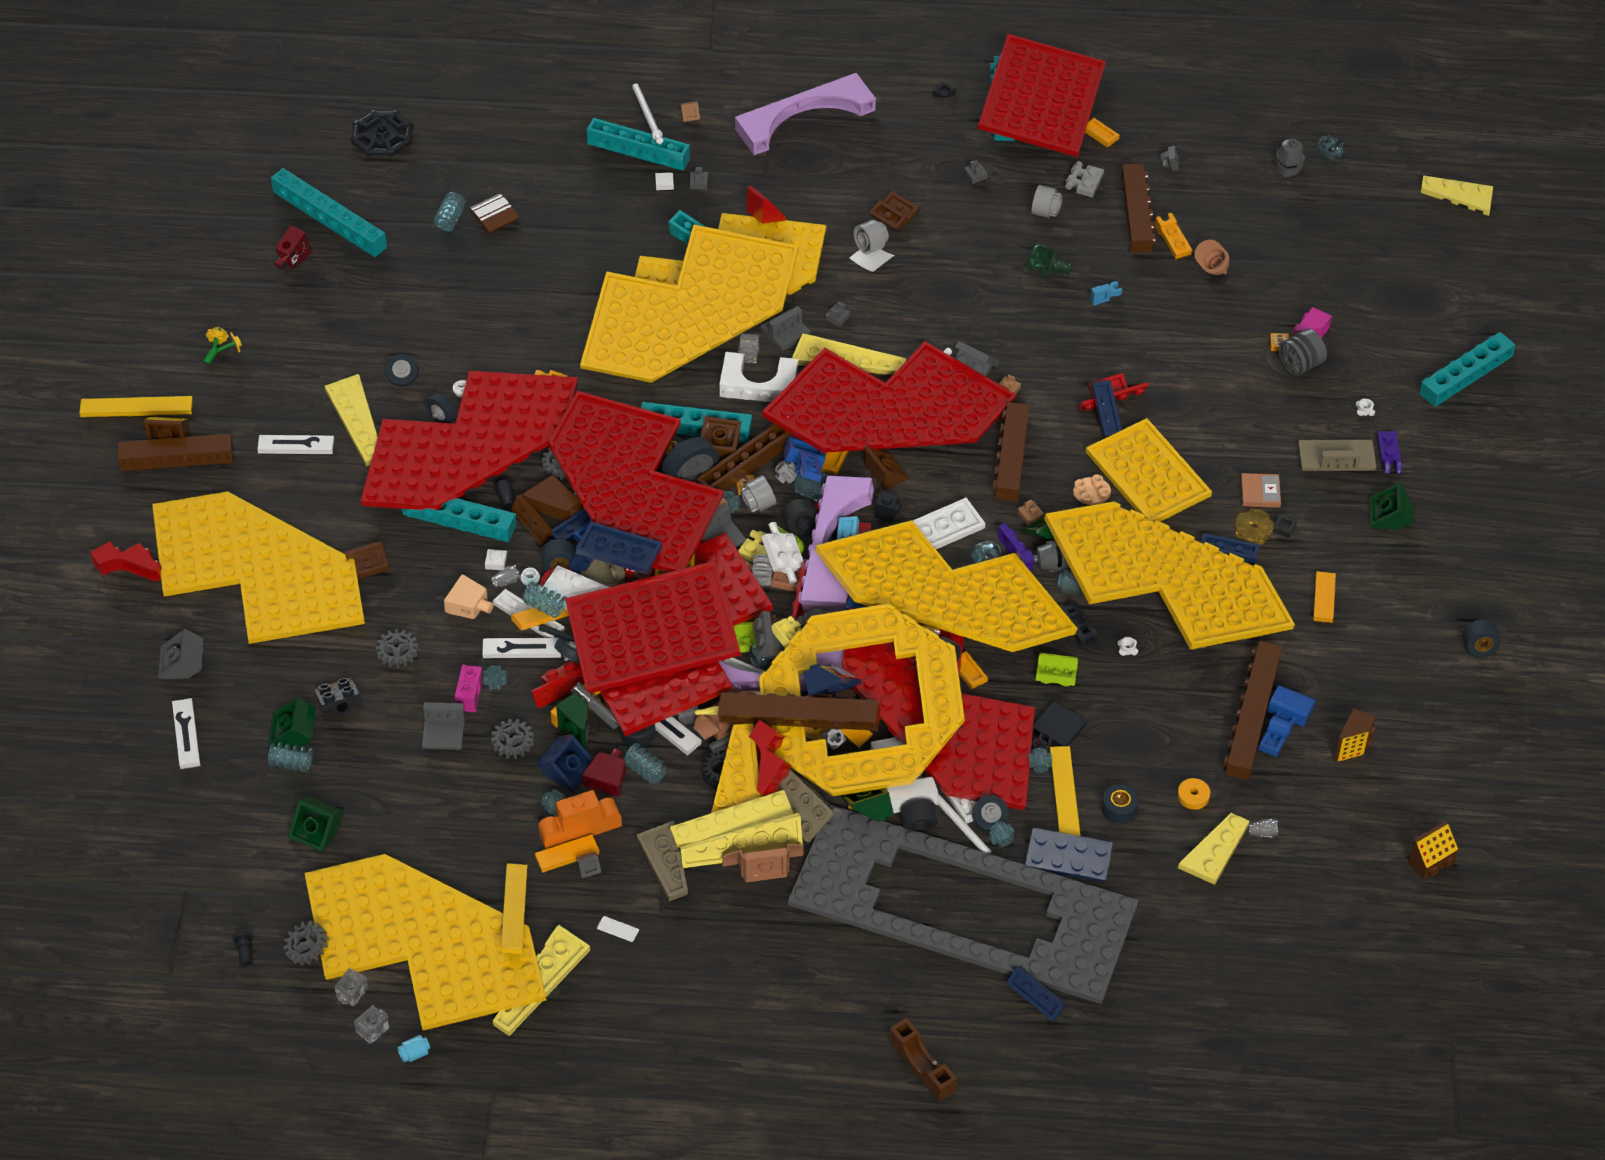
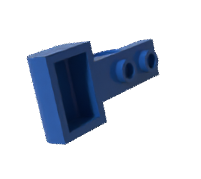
M788 436L783 449L784 460L797 464L796 474L801 475L803 478L820 482L822 477L821 469L826 459L825 453L801 439Z
M1279 685L1270 700L1267 712L1275 716L1272 717L1258 750L1277 757L1294 724L1302 727L1305 726L1315 708L1316 700Z

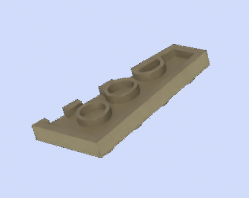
M674 821L636 835L637 841L669 901L688 894L679 847H676L670 832V827L675 825Z

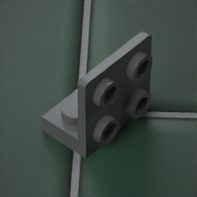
M727 503L719 506L701 540L702 543L724 533L728 535L735 547L742 545L746 541V538L731 521V508Z
M424 702L425 722L422 748L461 750L465 724L464 704Z

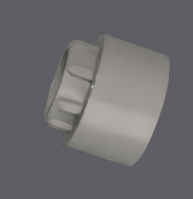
M1039 185L1035 192L1031 213L1045 218L1057 216L1061 208L1063 196L1061 193H1057L1055 188Z
M875 220L857 225L853 231L855 243L863 254H870L884 248L889 238L885 225Z
M763 475L745 483V488L741 490L742 498L751 512L758 510L760 513L777 504L774 493Z

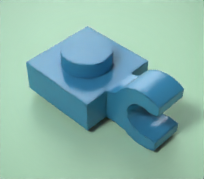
M1117 281L1110 283V286L1105 284L1092 288L1090 301L1093 305L1110 301V297L1122 294V288L1116 289L1118 288Z

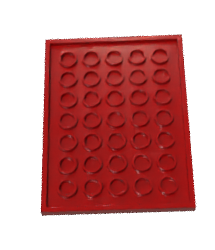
M1008 34L977 129L1078 157L1106 61Z
M716 561L565 598L586 691L590 693L741 656Z

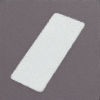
M603 916L597 927L601 931L630 942L634 941L639 931L635 927Z

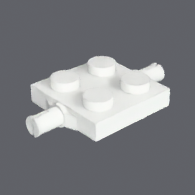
M772 522L769 524L772 534H765L761 538L773 572H783L787 574L790 584L796 583L797 579L794 571L802 569L804 562L793 533L783 534L779 532L776 522Z

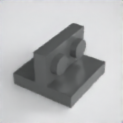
M799 306L787 310L760 325V330L781 352L799 343L802 333L811 335V331L802 323V309Z
M958 341L956 345L959 351L955 359L986 377L992 366L997 367L1000 362L963 342Z

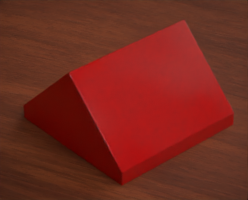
M751 185L748 187L746 211L762 224L785 221L787 219L765 196Z

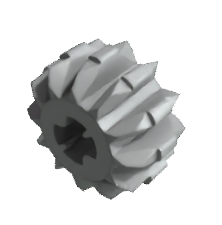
M767 554L755 555L753 560L752 574L760 586H770L772 582L773 569Z

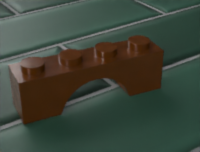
M908 1018L890 1028L889 1041L939 1102L957 1091V1077L946 1064H939L932 1058L922 1042L919 1031Z

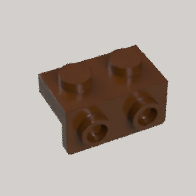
M382 542L371 543L345 551L346 559H354L357 579L390 570Z

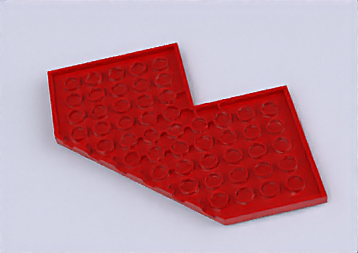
M926 341L886 383L824 347L763 410L762 416L823 453L865 450L867 446L874 449L975 443L1003 414V409H1007V403H1013L1016 399V394Z
M469 371L456 424L383 419L364 486L361 506L438 510L447 501L463 496L464 492L468 489H475L486 482L487 478L493 475L496 477L508 470V466L513 463L518 464L529 458V454L536 450L539 452L548 447L551 436L576 394L578 378Z
M577 391L549 440V448L591 522L662 542V549L652 566L654 569L669 573L687 568L724 497V491L656 472L681 425V419Z
M726 533L699 544L695 551V566L716 561L733 626L759 616L762 611L768 612L773 610L772 603ZM653 568L649 577L655 576L656 569ZM717 661L602 690L600 694L624 736H628L716 698L721 693H727L734 689L731 681Z
M939 629V637L944 636L958 643L961 647V655L957 663L960 676L964 637ZM894 642L845 649L843 651L841 668L862 681L861 684L854 686L853 690L862 700L872 698L879 701L881 708L880 720L882 719L885 722L888 730L897 740L906 745L905 726L924 723L916 657L896 659ZM961 693L965 721L924 771L929 777H933L946 796L978 801L983 796L994 795L1001 798L1007 807L1025 810L1035 707Z

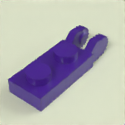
M1378 431L1377 441L1384 473L1389 474L1390 464L1395 465L1396 474L1401 473V457L1396 431Z
M1006 523L1000 525L997 538L1010 554L1015 553L1030 571L1033 570L1034 555L1032 552L1026 550L1025 545L1016 538L1014 531L1009 529Z

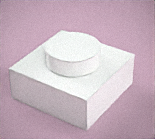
M488 549L485 569L505 570L507 551Z

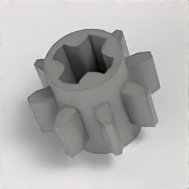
M782 461L775 468L777 472L775 477L783 484L785 481L788 484L793 482L798 475L795 472L796 465L793 462L786 463Z

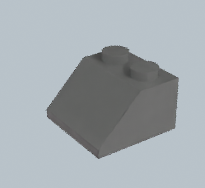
M184 629L164 643L160 649L158 678H190L198 673L203 665V638Z

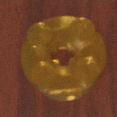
M1249 509V512L1245 513L1243 511L1236 518V536L1250 543L1264 544L1265 540L1269 539L1272 535L1274 523L1269 519L1270 516L1262 510Z

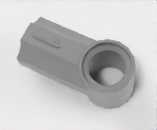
M828 728L820 735L822 739H826L827 744L833 751L846 740L844 733L840 729Z

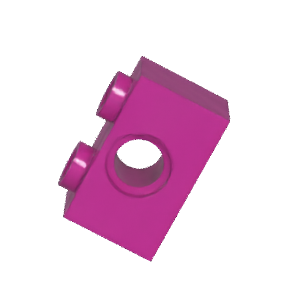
M462 665L455 693V703H463L464 711L476 712L483 684L482 667Z

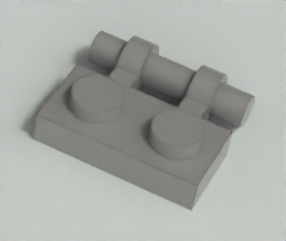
M1077 161L1071 169V175L1066 179L1065 187L1069 190L1072 187H1076V193L1093 198L1104 175V169L1090 165L1086 169H1082L1083 163Z

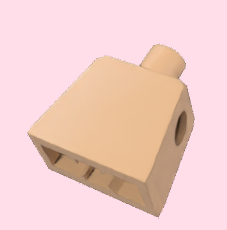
M465 575L460 576L444 599L446 613L475 619L480 611L490 613L493 609V603L487 601L486 588Z

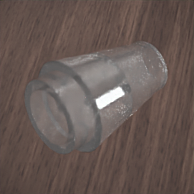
M508 565L491 578L495 588L516 583L517 580L521 579L515 565Z
M1270 818L1249 823L1250 836L1269 838L1279 836L1277 820Z

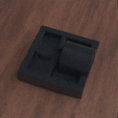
M342 678L337 682L322 684L318 688H314L315 696L323 712L334 709L337 715L345 716L351 711L352 703L361 701L360 693L352 678ZM340 702H344L343 705L337 706Z

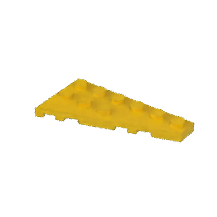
M753 723L733 725L711 813L761 797V794L757 791L759 771L756 743L749 738L754 729Z

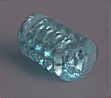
M455 192L446 194L434 217L435 224L444 231H452L464 209L466 202L464 197Z
M531 581L525 589L523 601L527 606L530 605L532 608H537L538 611H543L545 614H550L551 617L556 618L565 609V598L567 597L564 596L561 599L560 593L555 595L553 590L548 592L547 587L542 589V585L537 584L535 586V582Z
M273 742L268 755L269 765L273 767L277 764V767L282 768L285 766L286 769L292 767L295 771L300 768V771L305 772L312 764L313 748L310 747L308 752H306L305 746H302L301 750L298 751V746L294 745L293 749L290 750V744L288 743L285 748H282V742H279L277 747H275Z
M639 743L632 745L626 752L624 757L626 766L636 771L638 775L648 780L650 784H657L666 774L667 767H663V761H658L656 756L652 757V753L646 752L645 747L640 748Z

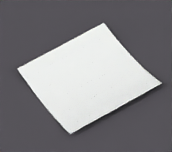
M881 249L870 254H863L859 250L849 258L861 267L875 271L894 255Z

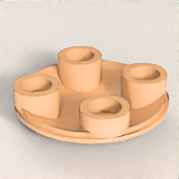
M1094 475L1093 477L1076 480L1073 493L1075 498L1081 503L1097 505L1108 500L1111 488L1101 475Z

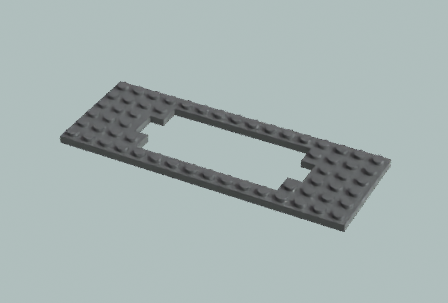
M829 805L835 814L821 831L817 833L788 899L789 906L1010 976L1017 966H1021L1045 987L1099 1004L1103 1003L1139 900L911 829H904L901 826L885 821H875L865 815ZM903 849L1051 895L1053 897L1046 916L1061 922L1053 943L1037 938L1030 957L1027 958L875 910L874 907L879 898L880 889L867 885L875 863L892 867L898 850Z

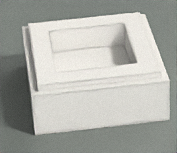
M655 173L656 190L674 189L673 173Z

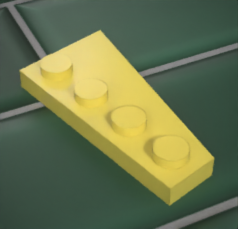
M1423 176L1421 193L1441 200L1444 198L1449 199L1453 204L1458 205L1460 203L1468 206L1470 210L1475 211V209L1483 211V214L1489 216L1493 186Z
M1230 813L1179 863L1178 868L1215 885L1249 826V820Z

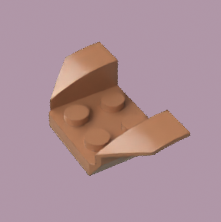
M735 691L738 694L753 692L761 695L760 691ZM719 702L710 707L718 706ZM697 715L694 729L704 740L713 735L719 740L730 735L733 725L737 724L721 723L718 715Z
M786 844L785 848L781 849L773 848L771 850L752 851L744 854L742 850L724 855L722 865L739 864L740 874L745 882L787 877L789 872V858L803 856L804 846Z

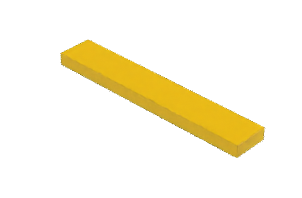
M193 397L81 399L80 417L192 414Z
M1070 746L1050 747L1059 832L1080 836Z
M507 863L501 940L502 953L522 954L527 865Z

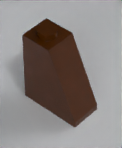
M553 475L523 493V496L537 512L563 522L581 510L579 499Z

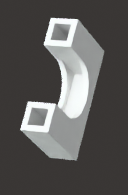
M726 352L720 380V397L772 402L798 375V359L780 357L776 376L768 382L755 383L743 376L744 354Z
M894 737L871 742V750L904 744ZM933 777L918 779L909 785L884 788L889 792L894 813L901 812V808L904 805L915 801H931L938 805V790Z

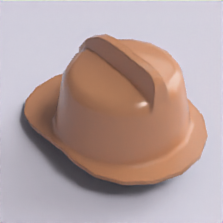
M1215 240L1201 242L1195 250V259L1199 265L1212 275H1220L1222 273L1226 275V270L1229 267L1227 251Z

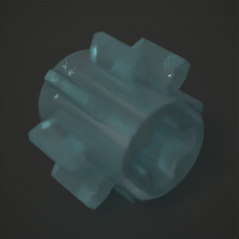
M724 491L723 498L728 502L733 514L735 509L740 508L739 495L735 496L733 491Z
M500 665L490 666L487 671H483V683L488 684L489 689H500L503 684H507L506 670L502 671Z
M1036 748L1032 751V754H1028L1029 768L1033 767L1035 772L1044 773L1049 767H1052V753L1047 754L1046 749Z
M555 789L552 790V793L546 792L541 801L542 806H544L543 810L555 816L556 802L563 800L565 794Z
M997 822L990 828L991 832L989 833L991 836L989 839L993 845L997 844L1000 847H1005L1013 841V833L1015 831L1010 824L1006 825L1003 822Z

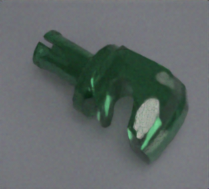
M1037 244L1030 251L1026 259L1027 269L1033 271L1040 268V276L1048 273L1052 274L1055 270L1070 275L1073 264L1058 260V254L1042 244Z

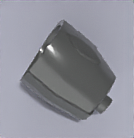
M1287 139L1279 149L1277 148L1275 168L1283 177L1295 176L1301 171L1305 159L1302 143L1297 139Z
M1056 540L1047 541L1046 544L1037 547L1034 563L1037 562L1040 570L1058 572L1070 569Z

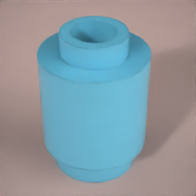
M421 1035L402 1042L401 1046L397 1047L403 1063L407 1061L410 1063L428 1055V1050L430 1049L427 1038H422Z

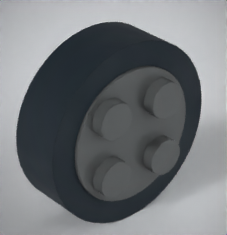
M695 437L685 440L680 444L674 442L672 444L673 449L663 462L662 473L697 483L698 477L718 464L719 456L705 438Z

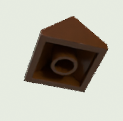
M869 446L865 448V467L884 490L909 478L889 452Z

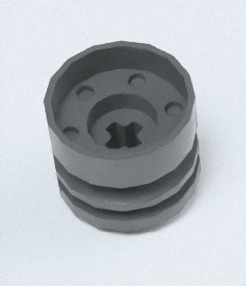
M1305 329L1294 337L1282 341L1278 348L1283 365L1295 376H1300L1311 368L1317 367L1324 363L1327 358V351L1323 340L1312 329Z

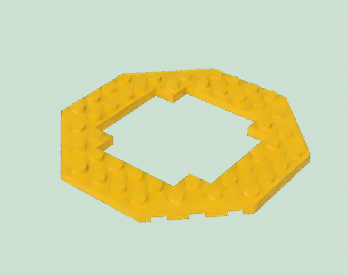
M891 604L811 616L804 628L796 633L786 649L778 654L772 661L769 669L759 677L761 695L773 693L777 696L792 694L801 697L799 675L810 670L809 667L811 665L818 664L817 654L894 642L896 659L916 656L924 723L905 726L906 745L828 757L826 739L807 742L805 727L771 726L785 736L781 747L775 751V754L790 763L792 769L832 796L913 784L965 721L955 646L943 641L929 629L920 626L911 617L897 611Z

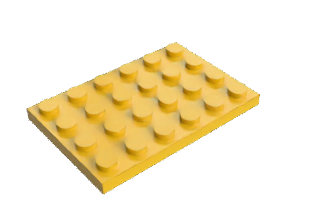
M1147 418L1086 447L1088 456L1137 512L1145 515V518L1155 522L1157 520L1160 522L1212 495L1209 487Z

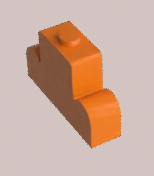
M594 790L556 802L557 816L542 819L538 824V831L541 842L546 850L591 834L594 836L621 827L622 819L613 798H604L598 801Z

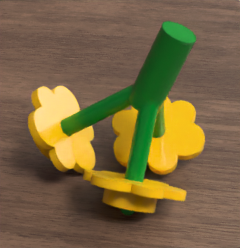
M220 327L208 329L206 337L210 342H213V346L203 361L210 365L217 352L234 345L238 352H240L239 347L242 346L241 339L238 336L234 337L231 332L230 335L233 342L217 348V344L226 342L229 335Z

